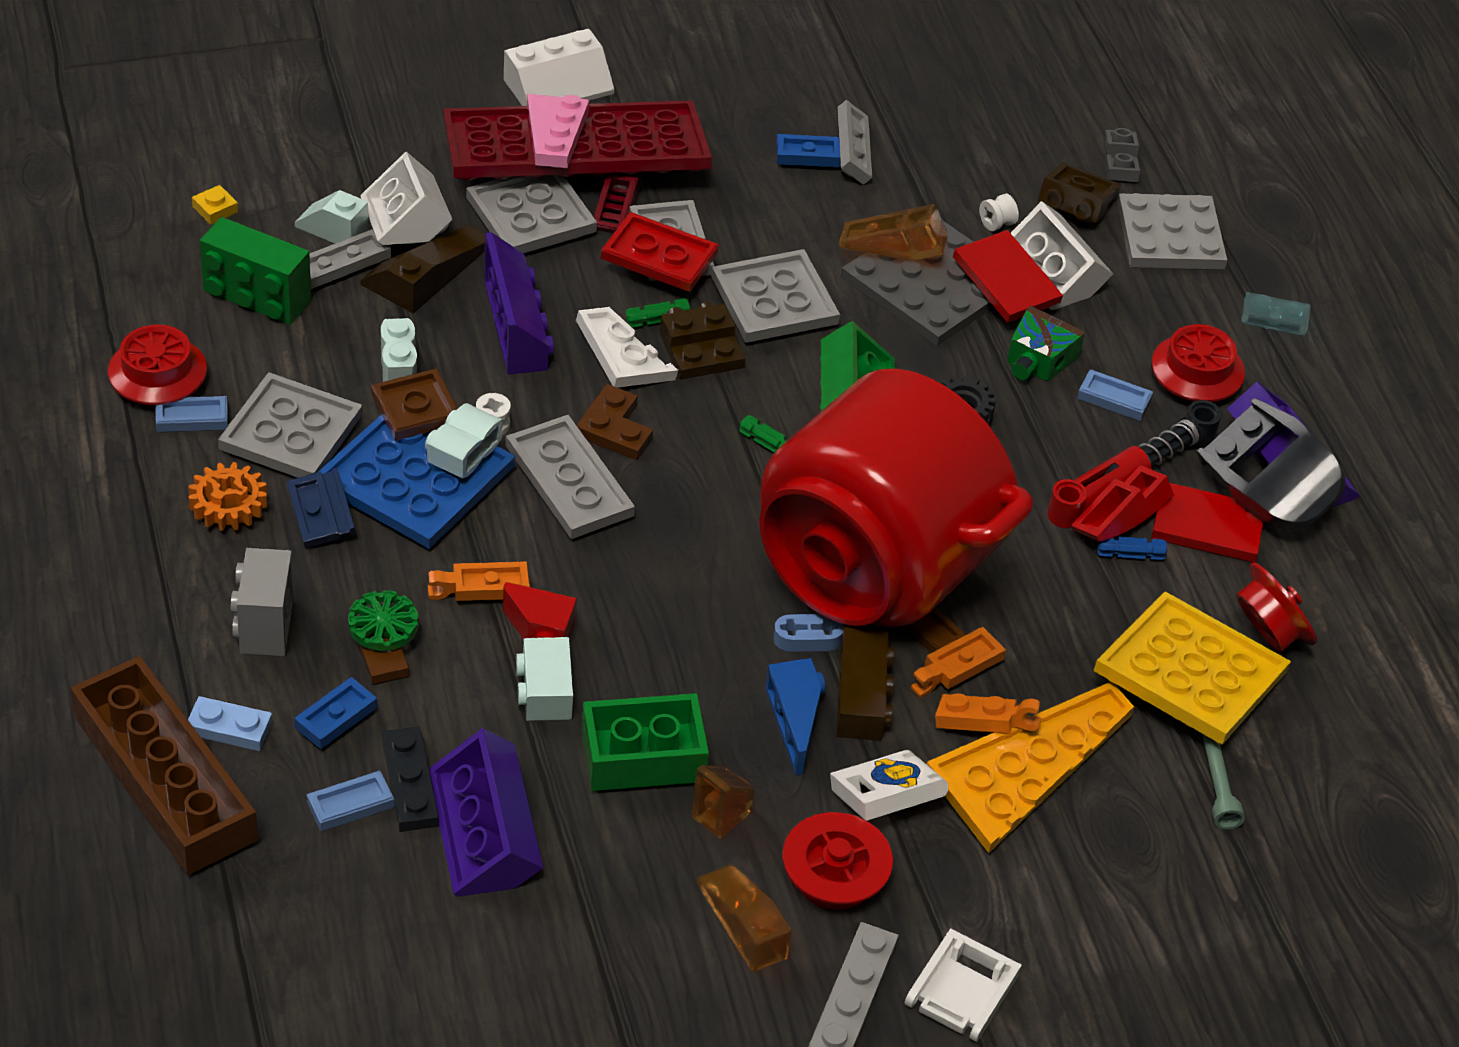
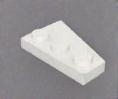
M610 307L578 311L576 321L612 386L625 387L676 380L678 369L671 363L665 365L657 357L658 351L651 345L644 346L634 336L635 330Z

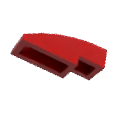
M1140 465L1125 482L1114 479L1071 525L1072 530L1097 541L1110 539L1129 531L1158 511L1174 495L1167 475Z

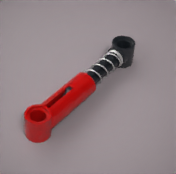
M1206 400L1195 401L1189 405L1187 415L1181 418L1178 424L1173 425L1170 430L1161 432L1159 437L1151 438L1148 444L1143 443L1139 447L1131 446L1074 480L1063 479L1058 481L1052 489L1047 511L1048 519L1057 527L1064 529L1072 528L1071 525L1114 479L1125 482L1140 465L1151 469L1153 464L1160 465L1165 457L1172 458L1175 451L1182 452L1185 445L1206 448L1216 437L1222 416L1220 408Z

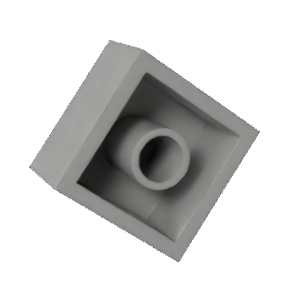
M246 548L244 563H237L236 585H240L238 591H232L231 613L237 614L233 619V638H239L240 654L285 656L294 602L291 550Z

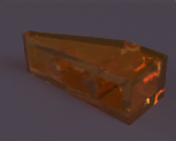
M935 204L845 222L839 245L844 249L912 261L924 258L931 259L943 255L948 231Z
M733 865L697 878L696 883L751 972L787 959L792 930L773 900Z

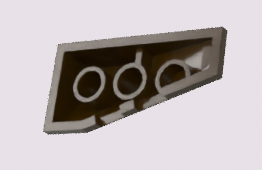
M468 224L381 262L360 280V284L414 314L485 252V233Z

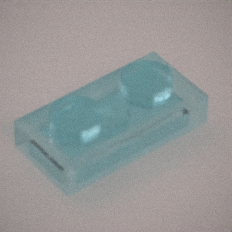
M1246 292L1241 323L1305 336L1311 305Z

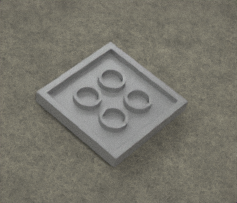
M542 175L539 178L510 176L507 179H496L466 188V198L487 229L522 253L588 235L597 230V221L565 177L558 175Z
M1119 194L1117 206L1130 267L1225 269L1227 256L1212 196Z
M804 249L712 267L711 277L745 343L839 324L840 313Z
M268 372L218 439L219 450L298 478L317 473L330 462L363 415L362 405Z

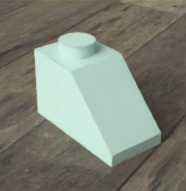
M339 190L312 203L295 221V227L333 243L341 242L369 231L368 201Z

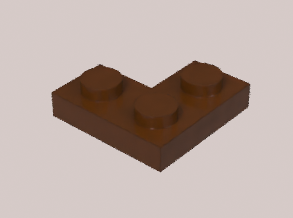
M606 384L576 425L588 442L636 461L653 439V429L627 419L637 406L638 396Z

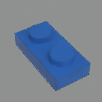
M777 134V164L840 167L839 137Z
M350 677L294 718L295 728L318 748L322 749L378 708L377 697Z

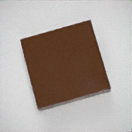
M437 368L371 385V395L394 440L437 430L446 423L450 412L458 409Z

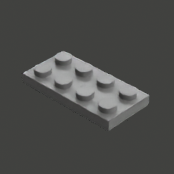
M569 415L506 436L507 449L516 456L517 463L571 539L634 516V504Z

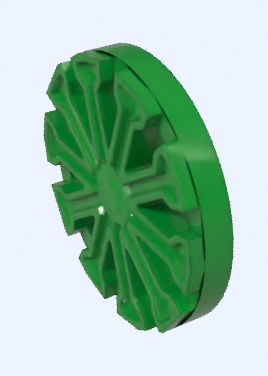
M383 590L380 593L374 591L364 594L360 600H355L348 615V629L352 638L368 649L377 651L394 650L406 645L415 636L418 630V612L414 607V603L405 595H397L395 591ZM384 601L383 606L381 607L379 602ZM397 631L404 633V635L397 634ZM371 633L374 635V636L371 637L370 639H369V638H366V637L369 636ZM389 637V641L385 642L383 638Z

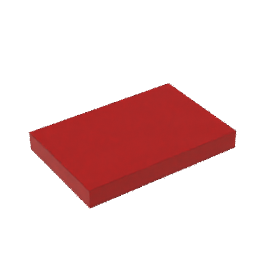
M630 212L602 248L601 259L691 292L718 254L719 244Z
M1008 230L954 250L953 258L1007 323L1022 318L1029 306L1043 310L1062 301L1063 294Z
M1170 483L1174 495L1156 512L1151 539H1164L1168 543L1250 562L1256 561L1263 526L1261 515L1249 508L1244 510L1236 503L1234 497Z

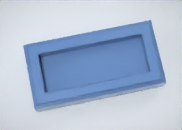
M1090 369L1079 389L1077 399L1141 421L1152 399L1153 391Z
M227 396L186 397L177 402L156 405V432L226 430L228 427Z
M377 771L307 794V804L320 831H324L394 808V797L381 771Z

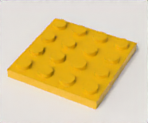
M1165 591L1097 659L1093 671L1133 693L1143 701L1168 713L1173 718L1201 732L1206 737L1223 744L1287 673L1291 661Z

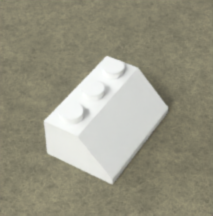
M590 29L579 30L504 50V81L522 106H527V94L556 97L575 95L580 97V99H588L589 101L614 94V86L603 47Z
M405 152L360 195L361 199L368 201V217L376 238L382 245L429 242L436 235L443 233L452 220L433 174L408 152Z
M1042 201L1011 232L1013 237L1063 294L1061 303L1049 307L1051 310L1090 298L1113 275L1110 269L1067 221Z

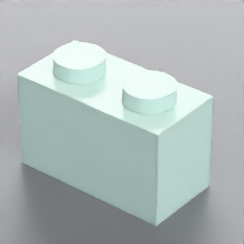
M569 637L524 638L523 653L516 654L517 676H524V683H518V705H525L526 721L571 720L573 687Z

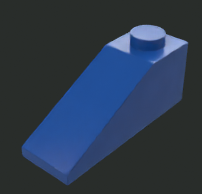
M812 658L770 664L767 670L765 690L795 776L803 774L818 713L820 695L825 693L824 677L821 672H816Z

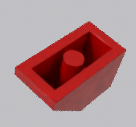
M505 582L503 587V612L523 640L524 638H570L576 622L577 598Z

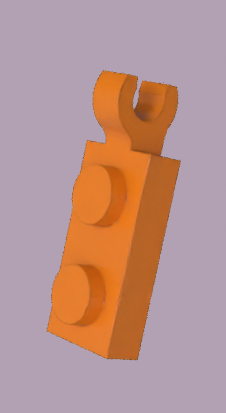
M527 562L453 564V572L439 570L428 572V597L432 600L446 598L451 593H455L456 601L503 599L505 582L530 587Z
M982 626L927 655L926 667L918 669L913 674L918 682L912 684L911 689L919 698L931 693L940 682L949 689L1004 660L1006 649Z
M959 693L952 695L943 694L935 714L936 728L1009 734L1012 727L1035 731L1039 729L1041 717H1033L1027 713L1037 714L1040 701L1025 699L1017 706V699H1004L998 696H966Z

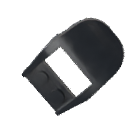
M1253 398L1251 400L1252 405L1205 449L1200 447L1197 450L1200 463L1203 466L1206 464L1210 466L1216 481L1224 490L1227 489L1235 498L1236 503L1244 510L1248 508L1261 515L1263 521L1283 530L1305 528L1316 522L1340 499L1345 488V474L1334 455L1297 418ZM1282 427L1297 437L1287 449L1250 483L1234 472Z

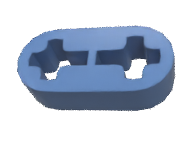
M821 614L784 615L775 622L773 641L778 648L784 651H831L841 645L844 625ZM824 630H827L830 635H825ZM787 631H792L793 635H788Z

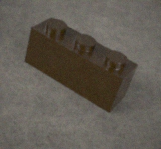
M848 627L843 629L839 661L836 737L881 741L884 726H891L893 705L886 704V697H892L893 675H887V669H892L894 647L888 646V631Z

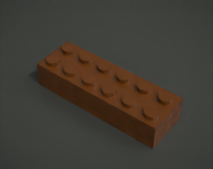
M141 656L70 687L75 719L187 876L258 841L256 811Z

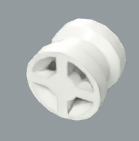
M1007 193L999 195L995 201L988 199L980 204V217L984 226L989 231H996L1003 224L1009 226L1018 221L1017 204Z
M498 393L482 395L476 402V408L502 419V435H504L510 428V401L507 397Z

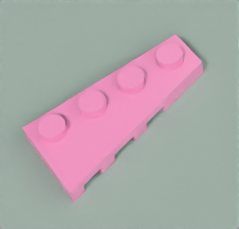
M527 94V108L529 110V123L531 124L535 165L568 168L589 113V100L580 99V97L575 95L556 97Z

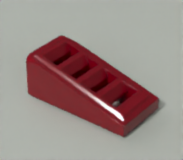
M614 173L606 174L594 214V219L597 221V230L614 233L629 214L630 206L635 205L639 192L638 178ZM612 193L625 194L626 197L612 195ZM609 201L619 202V203H624V204H623V206H622V205H616V204H611V203H609ZM606 210H612V211L621 212V214L618 215V214H613V213H607V212H605V211H606ZM602 219L616 220L618 224L605 222Z

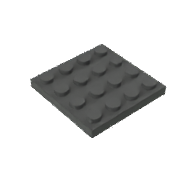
M930 211L841 269L840 277L935 346H938L994 308L953 258L956 248L973 243V241Z

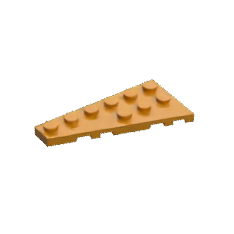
M1109 682L1033 715V717H1041L1038 730L1028 731L1023 728L1012 727L1010 734L994 732L928 761L927 765L947 781L948 792L945 795L946 799L987 852L990 853L1132 716L1134 706L1114 683Z

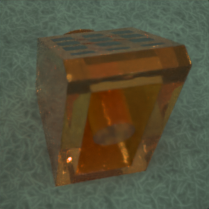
M701 765L696 772L692 818L721 839L751 814L754 789L746 779L736 776L726 767Z

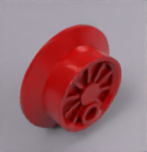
M160 324L143 326L130 332L123 339L120 349L112 356L108 365V377L113 389L130 401L147 405L169 404L190 396L202 385L207 373L204 355L195 345L190 343L189 338L175 327Z
M1192 324L1181 327L1171 338L1160 343L1152 356V370L1158 382L1171 393L1187 400L1221 401L1233 396L1244 382L1245 368L1237 354L1236 344L1229 335L1213 326Z
M1255 562L1250 564L1249 570L1252 582L1236 593L1235 596L1241 609L1257 631L1272 647L1280 652L1297 639L1311 646L1317 643L1316 634L1308 619L1297 605L1302 604L1303 601L1296 590L1290 585L1285 590L1261 565Z
M827 812L804 819L790 831L783 846V865L792 883L806 899L826 909L844 910L857 906L864 900L877 894L886 885L892 872L893 855L885 836L868 821L847 813Z

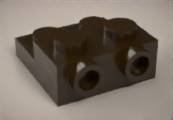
M1062 163L1044 178L1037 201L1044 202L1056 212L1065 211L1071 213L1081 222L1097 223L1105 215L1108 204L1117 197L1121 184Z
M704 302L696 309L685 311L680 307H674L668 310L666 314L661 315L660 336L674 367L678 369L677 374L680 380L743 369L745 367V357L735 338L736 326L725 303L715 305L713 302Z

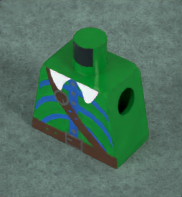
M1029 306L1011 339L1007 361L1012 365V374L1020 380H1026L1030 375H1033L1044 381H1050L1079 358L1085 331Z

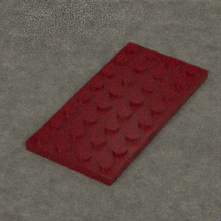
M693 100L589 104V113L568 168L535 165L531 124L529 123V110L527 106L443 109L453 178L471 181L478 177H493L495 179H507L510 176L539 178L542 175L570 177L574 174L586 173L601 176L613 172L632 175L641 171L668 173L671 170L699 172L702 169H712V156Z

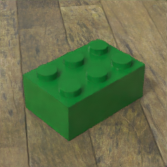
M223 217L199 240L203 291L289 325L295 321L311 302L310 251Z
M697 693L583 702L581 732L591 791L706 782L709 752Z

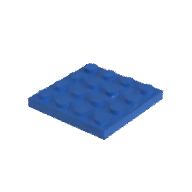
M381 414L319 472L324 474L331 472L332 468L337 467L347 503L430 549L515 467L516 456L496 446L488 456L482 458L479 465L469 476L461 478L427 462L425 443L432 431L394 440Z

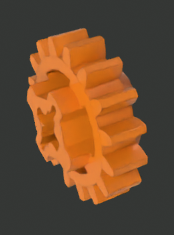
M233 462L230 468H225L222 463H218L217 470L215 471L205 467L204 477L195 475L193 477L194 484L188 486L189 509L194 511V518L196 520L204 518L206 527L217 523L220 531H223L226 525H231L234 530H238L240 522L250 526L252 525V516L261 518L262 508H267V484L261 481V474L259 472L251 475V467L248 465L242 470L237 469L236 462Z

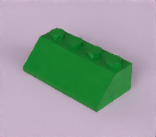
M853 321L821 339V411L867 373L880 369H895V358Z

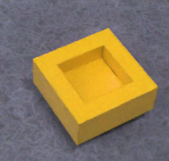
M220 185L192 197V207L210 225L216 223L221 217L227 218L238 213V202Z

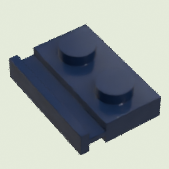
M337 467L332 468L331 472L324 474L317 472L286 481L305 549L341 539L340 536L349 533L351 536L356 535Z

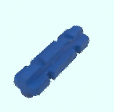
M1118 536V540H1114L1113 537L1097 541L1096 547L1097 555L1100 557H1112L1113 554H1117V558L1146 559V556H1150V560H1164L1167 553V543L1164 539H1151V542H1147V538Z

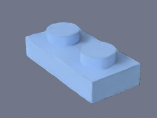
M198 696L188 718V721L201 738L256 751L261 750L273 723L271 712Z

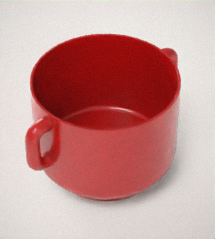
M880 369L859 378L775 451L762 475L759 528L765 552L773 568L787 587L807 606L824 617L842 624L894 628L907 626L922 619L940 604L1027 518L1032 510L1033 498L1026 489L1018 486L1010 459L996 434L979 413L964 399L943 384L922 374L903 369Z

